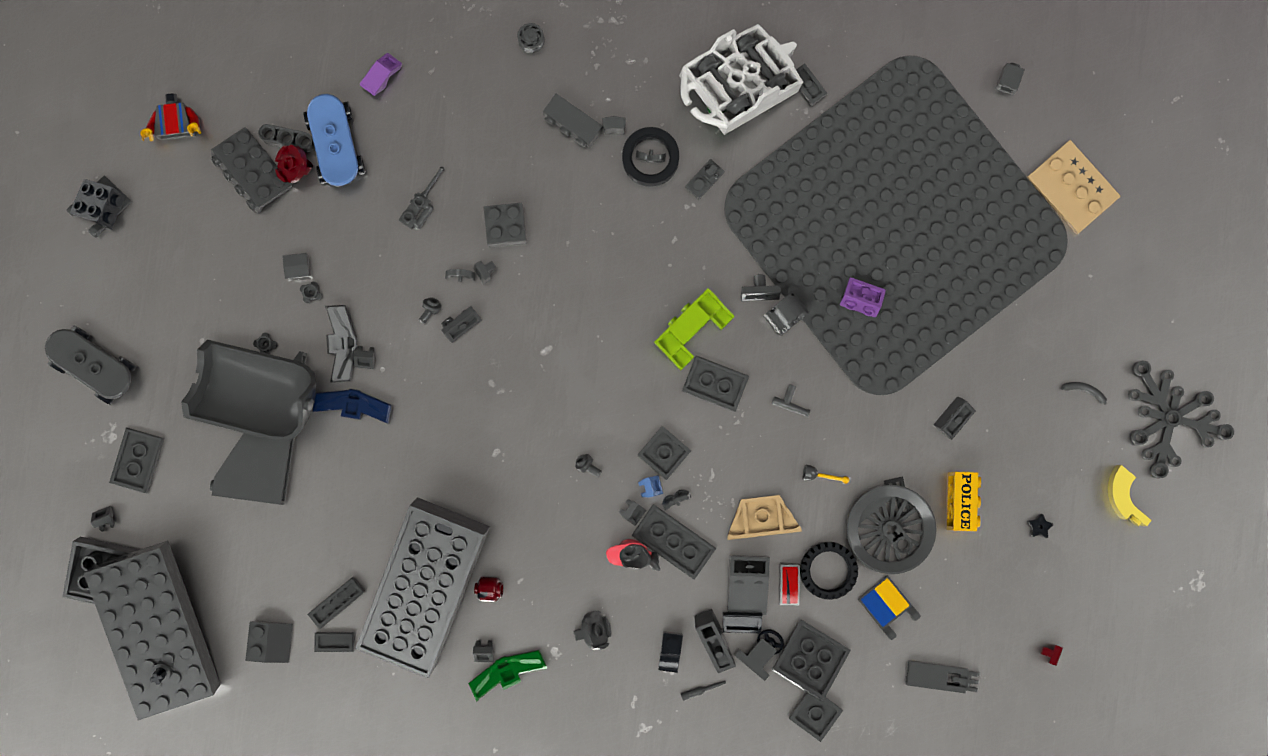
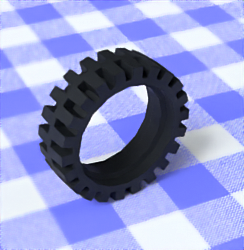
M823 542L814 545L805 553L801 561L800 574L802 582L809 592L819 598L832 600L845 596L853 589L857 582L858 565L851 551L843 545L835 542ZM831 551L843 557L847 563L848 573L846 580L841 586L836 589L826 590L814 583L811 578L810 568L816 556L823 552Z

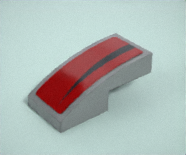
M780 563V605H800L799 563Z

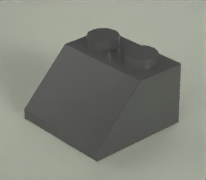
M259 620L250 621L245 661L289 663L293 624Z

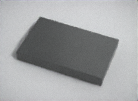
M695 356L682 392L736 412L749 376Z
M126 428L109 483L148 493L164 438Z

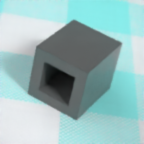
M1006 63L1002 69L996 89L1014 95L1018 90L1025 69L1020 68L1021 66L1016 63Z

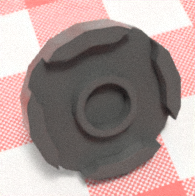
M600 611L588 612L582 620L581 629L573 631L575 640L584 639L585 643L592 650H602L608 647V637H611L609 621L606 616H601Z

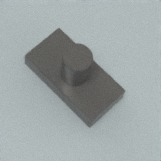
M763 274L754 276L755 286L742 287L741 301L779 300L781 294L780 285L766 286V278Z

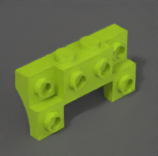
M709 288L692 304L687 303L681 310L683 313L678 318L676 316L669 321V327L654 342L680 371L694 358L684 345L709 320L722 330L735 317Z

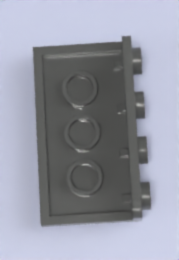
M246 127L211 149V161L216 167L220 166L226 180L233 182L236 192L246 198V203L252 211L255 209L257 213L261 212L264 206L292 188V183L283 182L278 178L275 169H278L277 165Z

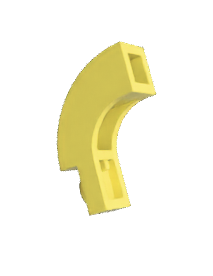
M1116 465L1109 477L1107 488L1109 502L1114 512L1124 520L1131 517L1129 520L1138 527L1140 525L1148 526L1152 520L1142 513L1132 503L1130 498V487L1136 477L1122 465Z

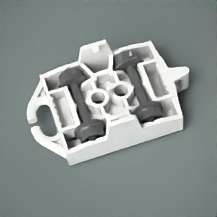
M759 24L737 35L735 29L717 38L709 51L683 66L679 76L681 78V98L684 104L689 106L692 103L689 91L694 89L711 113L704 114L697 107L693 108L690 112L698 120L717 126L724 135L799 91L803 81L791 60V56L797 46L795 42L780 45Z

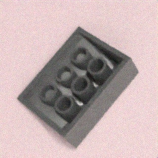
M81 536L75 539L72 543L62 597L95 604L83 573L95 564L141 549Z

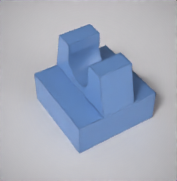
M659 475L648 477L638 482L639 486H645L646 492L641 493L642 497L649 498L663 494Z

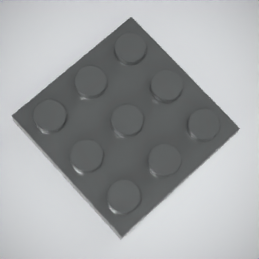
M800 620L772 671L820 701H823L851 650L805 621Z

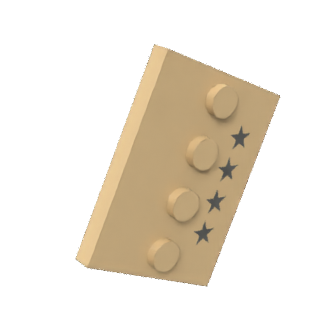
M1071 140L1027 177L1076 234H1079L1121 197Z

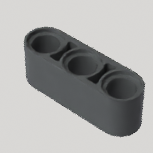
M264 124L258 130L259 137L268 145L277 147L296 145L301 147L305 153L312 152L315 149L313 138L309 133L270 124ZM267 131H273L270 138H265ZM291 135V140L283 142L284 136ZM304 139H310V143L307 146L301 145Z

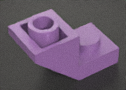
M386 53L373 64L360 82V86L373 96L377 95L386 88L389 77L401 69L402 63L389 53Z

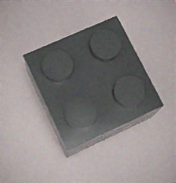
M522 203L484 206L486 237L489 248L527 244Z

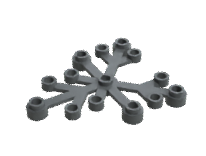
M1139 361L1134 365V372L1136 375L1142 376L1152 395L1142 393L1138 389H1133L1129 391L1128 397L1132 401L1142 400L1157 404L1162 411L1151 409L1146 405L1141 406L1138 409V414L1141 417L1150 416L1161 420L1145 430H1135L1131 434V440L1135 445H1144L1147 443L1150 435L1165 427L1162 442L1142 451V457L1145 460H1151L1159 453L1157 463L1151 468V473L1155 478H1164L1168 475L1169 469L1165 464L1167 456L1170 466L1178 467L1181 465V458L1176 455L1170 445L1173 429L1179 424L1195 428L1201 437V445L1205 448L1214 445V439L1209 436L1208 432L1217 434L1222 440L1233 437L1234 428L1231 425L1215 426L1209 424L1220 419L1221 414L1218 410H1210L1205 417L1198 421L1183 417L1200 406H1210L1214 402V396L1211 392H1200L1196 400L1178 410L1181 397L1184 395L1182 387L1177 386L1171 389L1173 397L1170 406L1166 401L1171 380L1174 378L1173 371L1165 370L1161 373L1163 381L1159 390L1150 375L1151 365L1149 362ZM1140 365L1144 367L1143 372L1138 370ZM1166 372H1168V373L1170 374V378H1169V379H1166V378H1165V373H1166ZM1176 389L1180 390L1179 396L1175 394ZM1134 391L1138 394L1137 398L1132 397ZM1202 396H1205L1207 399L1205 403L1201 401ZM1143 408H1146L1148 411L1146 415L1142 413ZM1212 412H1215L1217 415L1215 419L1211 417ZM1169 415L1174 417L1173 422L1169 421ZM1222 429H1225L1227 432L1225 436L1221 433ZM1137 434L1141 435L1140 441L1136 440ZM1206 438H1208V439L1210 440V444H1209V445H1206V444H1205V439H1206ZM1147 451L1151 452L1150 458L1146 456ZM1174 457L1178 460L1176 465L1172 463ZM1157 467H1159V468L1161 469V473H1160V474H1157V473H1156V468H1157Z

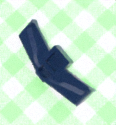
M349 389L316 393L312 412L342 410L341 417L361 420L362 413L389 424L392 408L390 404L362 393L360 390Z

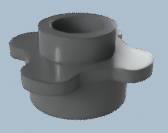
M313 281L311 284L300 287V291L304 296L303 301L306 303H310L314 299L319 300L322 296L318 291L317 282Z
M262 333L257 340H254L253 345L260 352L268 354L269 350L276 347V342L270 339L268 333Z

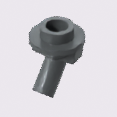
M432 297L424 299L422 307L426 310L418 320L425 324L432 314H437L441 309L439 301Z
M589 454L581 455L577 458L575 467L580 472L585 473L587 470L597 477L602 473L600 469L591 464L593 459Z

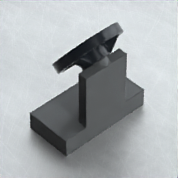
M766 629L760 632L757 637L756 646L748 655L739 648L734 655L765 681L770 675L763 670V667L773 655L781 652L784 640L778 632ZM768 633L777 636L781 644L777 643L774 638L769 637ZM762 634H764L765 640L763 638L760 640Z

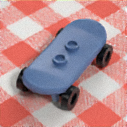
M320 94L313 98L308 105L307 111L303 112L306 127L308 131L311 130L319 163L316 166L321 185L329 183L333 186H344L353 181L358 172L360 175L366 174L362 156H356L348 121L353 120L350 104L348 101L342 103L331 94Z

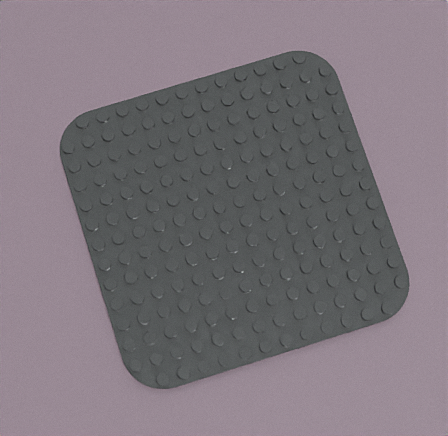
M903 56L887 63L745 173L729 189L724 208L725 217L730 229L774 285H780L782 295L786 297L791 292H794L807 307L809 313L802 320L850 381L862 391L873 395L892 394L911 383L1052 272L1063 260L1068 243L1065 226L1047 201L942 71L931 61L918 56ZM850 277L886 290L881 309L876 317L866 316L861 312L849 310L840 305Z

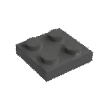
M662 426L639 452L638 456L667 480L691 450Z
M807 692L789 716V719L821 742L843 710L825 697L823 701H820Z

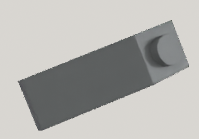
M713 610L695 615V629L717 673L736 667Z

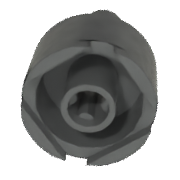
M791 292L778 302L772 310H769L764 317L776 332L782 336L809 312L797 295Z

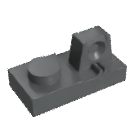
M710 159L689 181L685 188L700 200L725 171Z
M470 306L462 311L456 319L449 317L441 323L443 326L441 331L453 343L482 319Z

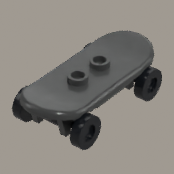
M75 325L71 330L61 329L53 332L45 343V352L49 359L48 365L63 374L65 372L95 391L94 395L109 405L113 403L114 399L121 397L127 392L131 384V373L129 370L134 372L137 368L135 364L122 356L117 360L90 342L88 339L91 335Z

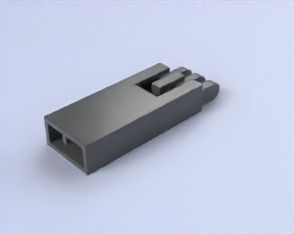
M908 660L906 685L966 693V691L978 692V688L970 686L971 684H979V680L971 678L972 676L979 677L980 672L968 671L967 668ZM948 674L960 675V678L952 676V682L957 683L947 682Z

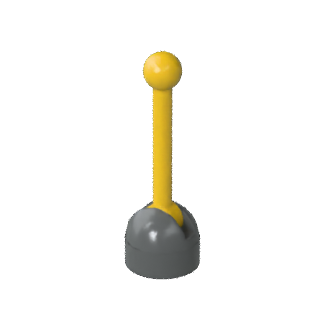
M805 465L803 480L811 481L818 476L842 481L844 484L849 483V477L847 476L838 477L818 473L817 469L811 465Z

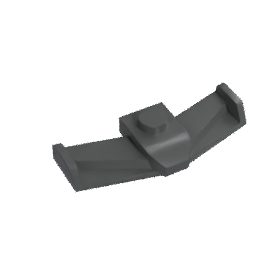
M346 305L325 306L334 334L326 335L327 354L335 353L330 382L350 381L354 363V350L357 348V337L354 334Z

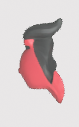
M625 539L619 545L612 546L606 551L607 559L613 565L641 569L650 565L653 570L660 571L657 553L648 551L637 540Z

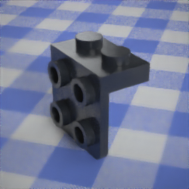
M85 179L74 200L70 213L74 216L94 221L104 228L112 230L126 195L111 186Z

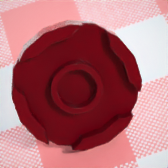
M296 145L283 146L275 158V162H278V169H275V172L283 182L296 183L303 175H308L313 168V164L306 159L303 149Z

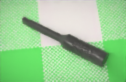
M726 681L681 693L682 700L685 701L702 695L707 690L726 684Z

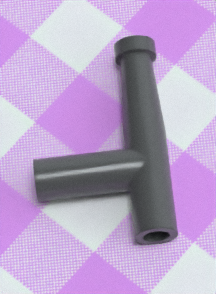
M789 384L784 400L774 396L772 404L803 414L806 417L809 416V409L791 403L796 386Z

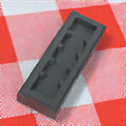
M352 577L307 615L321 629L365 593V590Z

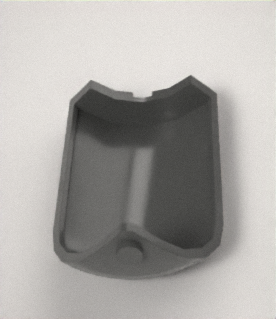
M207 339L197 349L196 373H199L196 384L192 383L189 392L181 401L184 418L269 440L287 441L299 434L310 417L316 396L315 373L307 365L295 360Z

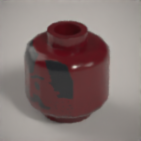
M481 577L478 583L474 585V594L482 602H497L503 596V582H500L497 577Z

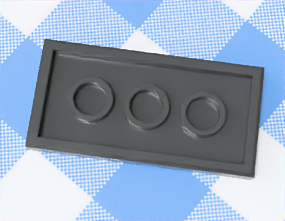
M654 504L631 535L694 580L716 550L713 545Z

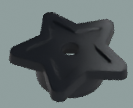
M1040 514L1036 520L1028 521L1032 527V537L1041 535L1044 538H1048V530L1053 526V523L1046 521L1043 514Z

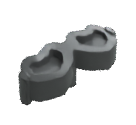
M651 149L649 154L636 151V159L651 163L665 162L666 153L653 155V150Z
M465 269L446 270L445 279L458 277V282H462V277H466L475 281V272Z
M678 490L675 495L666 496L662 505L664 510L675 504L680 506L681 501L692 497L689 491Z

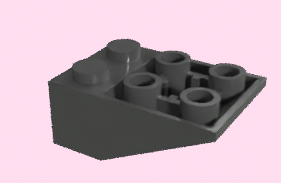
M729 555L728 612L762 613V615H767L770 557Z

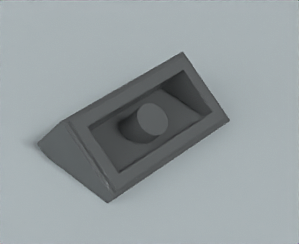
M958 396L934 423V426L952 440L976 410L965 399Z

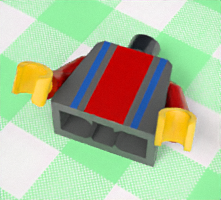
M171 93L165 95L166 104L156 106V111L153 112L146 128L141 130L140 135L142 141L146 137L153 141V134L159 140L192 137L195 136V131L198 134L202 132L199 128V117L184 103H177V94Z

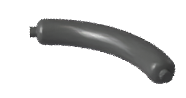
M1069 382L1061 387L1065 391L1083 390L1089 392L1101 404H1107V398L1104 394L1089 384Z

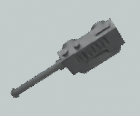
M440 167L425 191L421 194L419 192L415 193L414 199L410 200V205L399 218V221L410 229H420L433 211V206L430 204L431 200L426 198V196L444 171V167ZM422 208H423V209H424L423 212L421 213V215L419 216V218L416 220L415 218L417 217V215L420 213V211H421Z

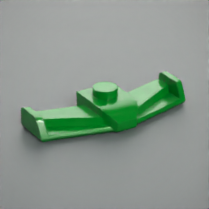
M539 650L508 657L504 656L495 660V663L468 684L477 702L499 683H501L503 690L521 682L518 674L548 668Z

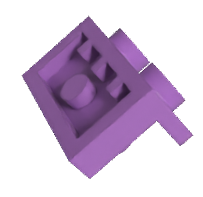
M850 277L840 305L849 310L861 312L866 316L876 317L881 309L886 290Z

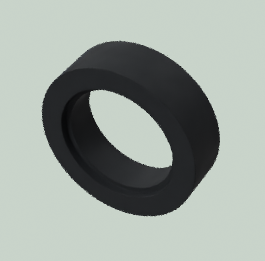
M645 127L635 131L629 136L623 147L622 161L627 175L640 185L653 187L664 184L672 178L679 164V148L675 139L665 130L656 127ZM649 139L663 143L668 149L670 156L666 168L652 175L640 172L632 161L634 148L640 142Z

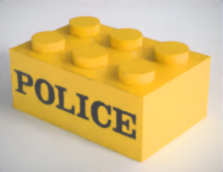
M948 472L946 530L977 531V527H980V516H977V511L981 506V497L978 496V488H981V477H978V472Z

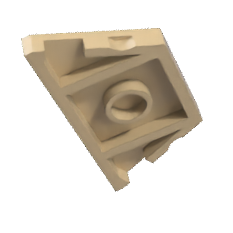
M780 495L741 499L727 540L802 532V529Z

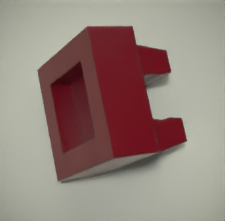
M1054 645L1053 650L1043 647L1041 654L1050 657L1048 663L1057 666L1063 648Z

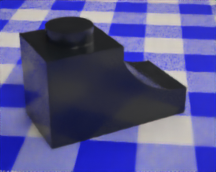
M663 631L658 670L678 673L683 639L682 633Z

